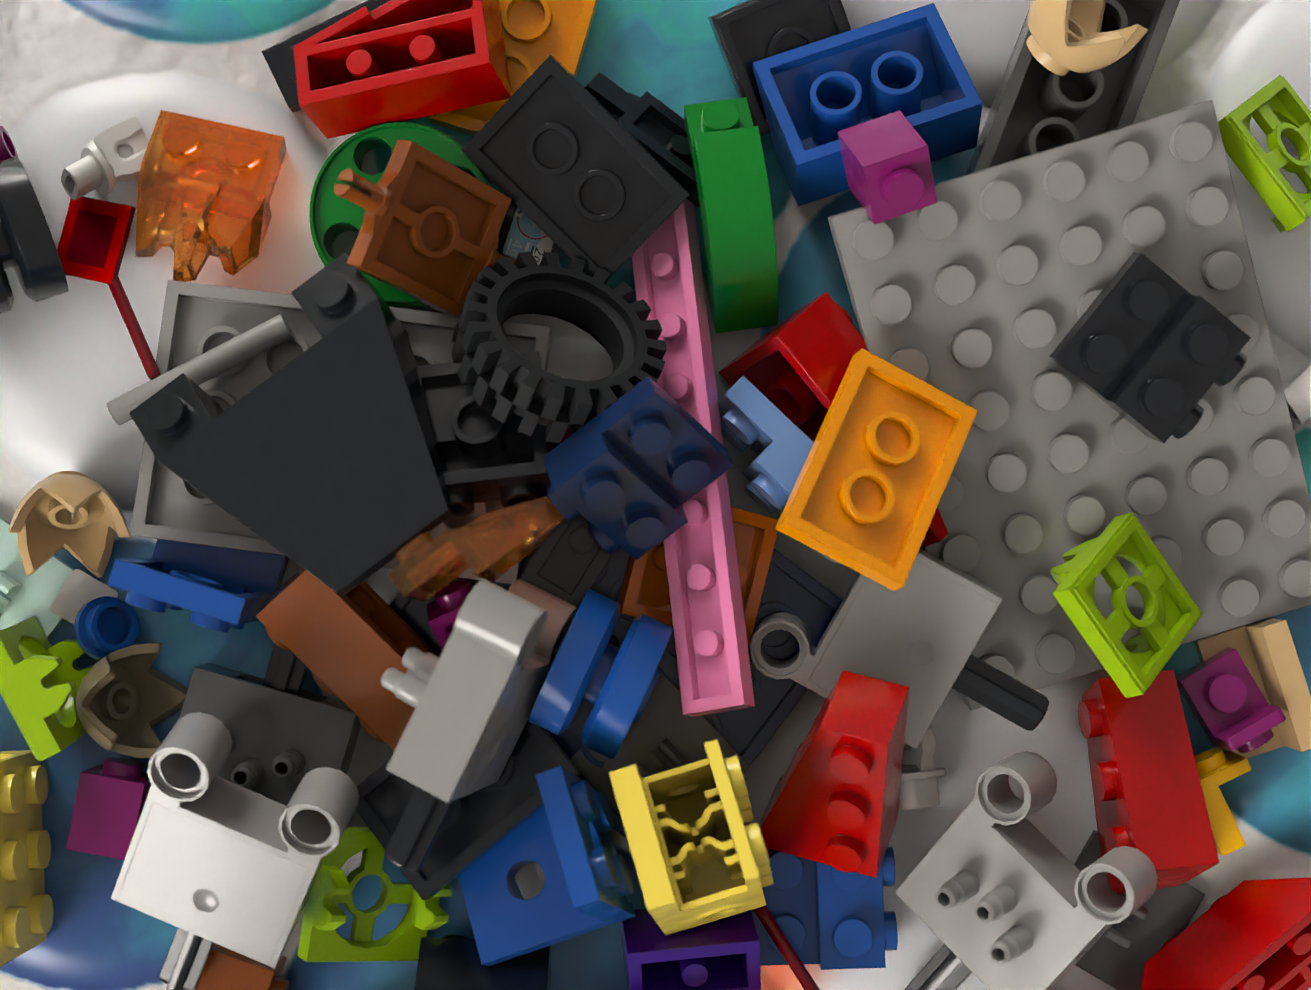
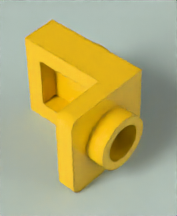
M1213 748L1201 752L1194 757L1218 854L1225 856L1246 846V843L1219 786L1251 771L1252 768L1247 757L1231 751L1223 752L1222 748Z

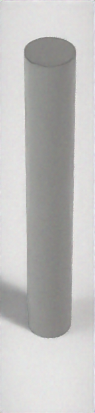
M281 313L107 402L109 413L120 426L132 420L129 414L132 410L182 373L188 376L194 383L200 385L294 337L293 331Z

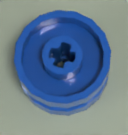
M588 589L555 657L528 721L559 735L569 728L581 700L592 704L593 707L581 732L582 746L613 760L632 722L638 723L662 670L658 664L667 646L673 627L643 613L632 620L619 648L608 643L621 615L619 602Z

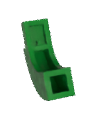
M747 97L684 105V123L696 178L702 219L705 286L715 334L778 325L779 293L771 197L758 126H753Z

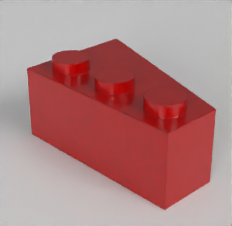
M390 0L371 12L364 6L293 46L299 106L327 139L360 132L369 127L384 123L410 121L511 97L498 0Z
M1174 669L1161 671L1143 695L1130 698L1124 697L1111 677L1098 678L1082 695V700L1079 701L1078 721L1081 732L1087 739L1100 856L1102 857L1116 847L1128 846L1136 848L1146 854L1154 864L1158 876L1157 889L1180 886L1220 862ZM1107 873V880L1113 891L1117 894L1126 893L1125 886L1121 880L1112 873Z
M843 670L817 714L803 743H800L783 777H780L759 823L765 848L827 864L839 871L856 872L877 878L898 817L909 686Z

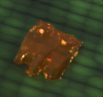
M161 110L142 159L138 179L136 257H153L162 246L171 247L174 252L173 280L183 282L196 281L209 255L218 257L224 271L233 276L258 257L272 217L269 202L287 151L284 137Z
M549 496L486 513L463 527L443 531L435 538L429 532H425L409 542L396 554L395 557L401 564L387 575L404 597L423 602L429 600L469 568L478 577L495 582L554 534L550 531L563 522L565 517L554 507Z

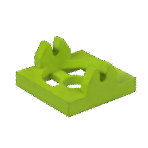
M1279 75L1221 119L1218 125L1225 152L1276 216L1271 221L1280 232L1285 230L1289 232L1311 216V111L1284 76ZM1251 117L1267 136L1269 150L1267 154L1249 132ZM1281 136L1287 138L1295 146L1299 160L1293 158L1286 151L1282 144ZM1283 168L1288 172L1296 173L1309 191L1305 194L1295 192L1279 170Z
M1133 512L1116 516L1099 537L1087 540L1065 552L1062 556L1065 563L1055 566L1049 571L1058 583V587L1052 594L1125 698L1140 696L1146 692L1203 615ZM1115 556L1131 561L1142 572L1141 576H1128ZM1099 573L1112 590L1111 602L1113 611L1107 619L1103 617L1096 607L1094 600L1095 579ZM1129 585L1135 587L1143 598L1144 614L1141 620L1136 619L1127 607L1126 591ZM1128 629H1139L1142 634L1127 641L1125 645L1120 641Z
M33 616L0 631V694L36 760L39 759L41 762L61 752L87 733L78 717L76 694L82 679L92 666L84 669L77 666V659L85 654L77 640L65 639L51 646L37 618Z
M346 827L333 852L325 855L305 903L297 956L306 962L418 961L421 937H427L428 930H436L448 922L449 915L440 908L439 899L440 897L452 896L453 890L449 883L431 899L422 900L409 882H391L389 876L382 870L385 849L369 827ZM363 850L360 867L350 872L346 877L341 868L349 858ZM367 875H376L381 882L379 899L368 909H357L353 903L352 896L355 885ZM338 903H343L344 908L353 915L350 940L335 930L346 922L347 917L344 911L338 907ZM389 904H407L406 915L398 926L382 938L372 940L375 917L383 913Z

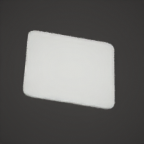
M75 569L50 605V611L74 625L76 616L83 605L103 596L118 598V592L84 571Z

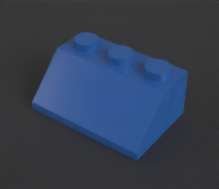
M934 3L753 62V71L775 153L798 207L849 190L837 132L900 110L928 145L930 162L977 147L983 103Z

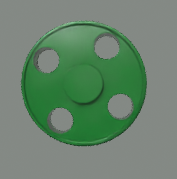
M392 122L362 130L348 138L331 153L315 180L310 200V229L317 253L326 267L335 260L332 248L336 237L346 231H360L365 209L343 197L335 195L334 185L335 183L347 185L337 179L345 169H351L359 176L377 184L382 178L384 171L372 175L364 173L361 168L365 154L371 149L381 147L393 152L397 140L413 141L490 186L486 174L462 151L464 146L437 129L416 123ZM363 273L378 290L389 307L412 310L431 308Z

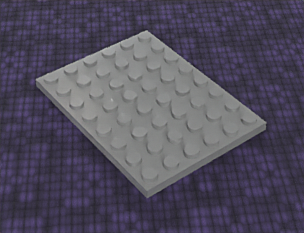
M1213 100L1203 101L934 184L937 203L875 225L867 215L865 207L827 217L859 331L864 338L867 351L978 410L938 504V510L949 534L941 542L921 548L997 590L1003 599L971 655L1034 690L1105 669L1052 594L1058 587V583L1049 571L1053 567L1065 563L1062 557L1065 552L1087 540L1099 537L1116 516L1133 512L1203 614L1181 645L1311 605V499ZM1133 252L1143 253L1189 293L1202 296L1251 337L1241 350L1247 356V360L1239 374L1224 386L1219 387L1214 383L1197 403L1204 409L1198 424L1180 439H1176L1171 435L1165 444L1147 437L1049 357ZM1115 556L1128 576H1141L1142 572L1131 561ZM1099 573L1095 579L1094 600L1096 607L1103 617L1107 619L1113 611L1111 602L1112 590ZM1129 585L1126 591L1127 607L1136 619L1141 620L1144 614L1143 598L1135 587ZM1128 629L1120 641L1125 645L1127 641L1142 633L1139 629ZM963 695L965 704L970 710L984 707Z

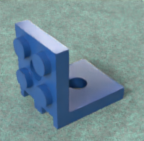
M157 539L152 558L115 559L107 585L128 591L125 602L130 605L160 613H165L166 608L179 611L184 608L192 611L189 622L208 629L229 632L230 627L243 629L245 623L259 621L255 616L281 587L289 557L279 554Z
M562 766L535 775L544 806L458 876L482 965L492 966L636 916L632 903L628 902L626 895L633 893V884L623 856L617 854L614 841L609 838L607 832L614 829V820L607 798L602 790L597 791L589 785L586 779L581 780ZM528 863H538L544 872V886L538 895L531 899L523 900L516 894L514 889L515 875L522 866Z

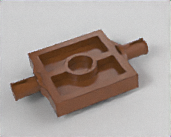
M397 140L384 174L377 184L359 176L351 169H345L337 178L347 185L335 183V195L343 197L365 209L363 224L346 264L447 316L459 318L473 281L476 282L479 272L486 266L493 270L496 260L505 257L497 252L499 230L512 199L417 143L407 140Z

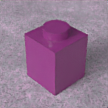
M900 110L837 132L848 188L859 204L866 208L867 215L874 225L937 203L928 145Z
M107 757L104 759L103 765H97L80 772L66 846L67 850L125 860L152 785L148 773L142 772L144 765L142 762L125 758Z

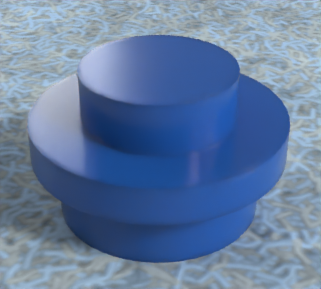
M110 596L99 597L87 602L79 610L74 623V633L80 648L87 655L97 660H101L114 651L135 645L140 630L139 619L133 608L124 601Z

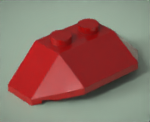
M1311 877L1243 880L1227 895L1218 898L1210 906L1209 910L1179 935L1165 942L1161 949L1145 962L1141 990H1308L1311 988Z

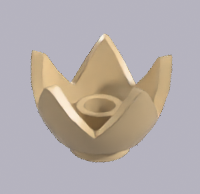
M1031 0L1027 19L1031 35L1027 38L1026 44L1032 55L1045 68L1057 75L1065 76L1070 70L1077 73H1087L1109 66L1130 52L1148 29L1136 24L1120 30L1100 32L1106 0Z
M76 471L57 472L37 483L18 504L8 530L9 533L18 534V549L27 576L34 574L55 554L65 548L93 575L101 578L112 554L115 531L119 538L130 537L122 511L111 494L95 480Z

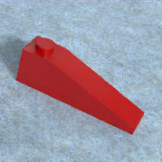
M826 291L788 316L723 367L719 374L730 387L744 376L814 442L853 355L861 348L865 350L867 348L864 338L854 327L850 315L845 309L837 305ZM938 507L920 548L941 542L949 534Z

